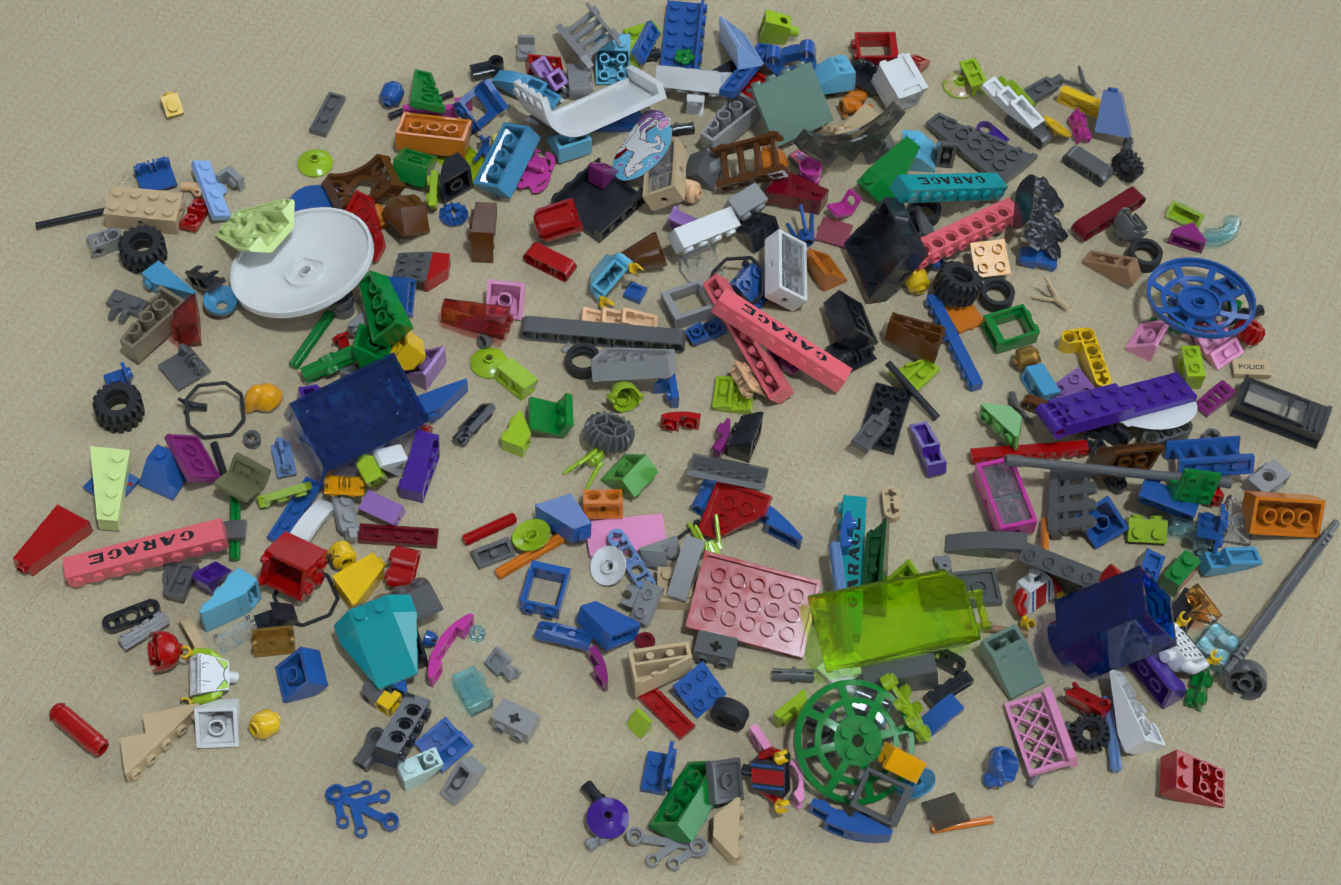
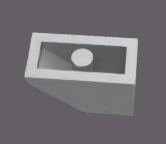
M473 756L459 760L440 794L454 806L458 805L478 785L487 768Z

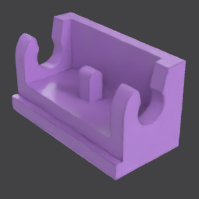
M675 205L666 225L675 229L697 219L678 210V206Z
M368 490L358 508L360 511L377 517L392 526H398L406 513L403 505Z

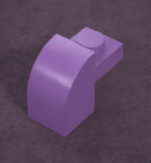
M545 55L529 64L535 76L548 83L547 88L553 92L568 83L560 67L553 70Z

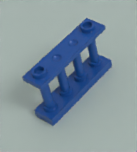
M1240 436L1169 440L1165 443L1164 458L1178 460L1177 473H1182L1185 468L1220 472L1222 476L1253 474L1255 462L1253 453L1241 454L1239 452Z

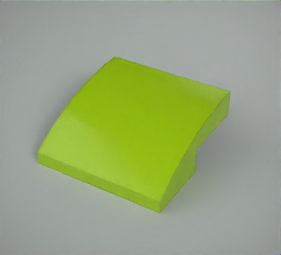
M716 376L712 408L726 413L751 414L755 392L750 399H746V397L742 396L740 388L737 387L732 376Z

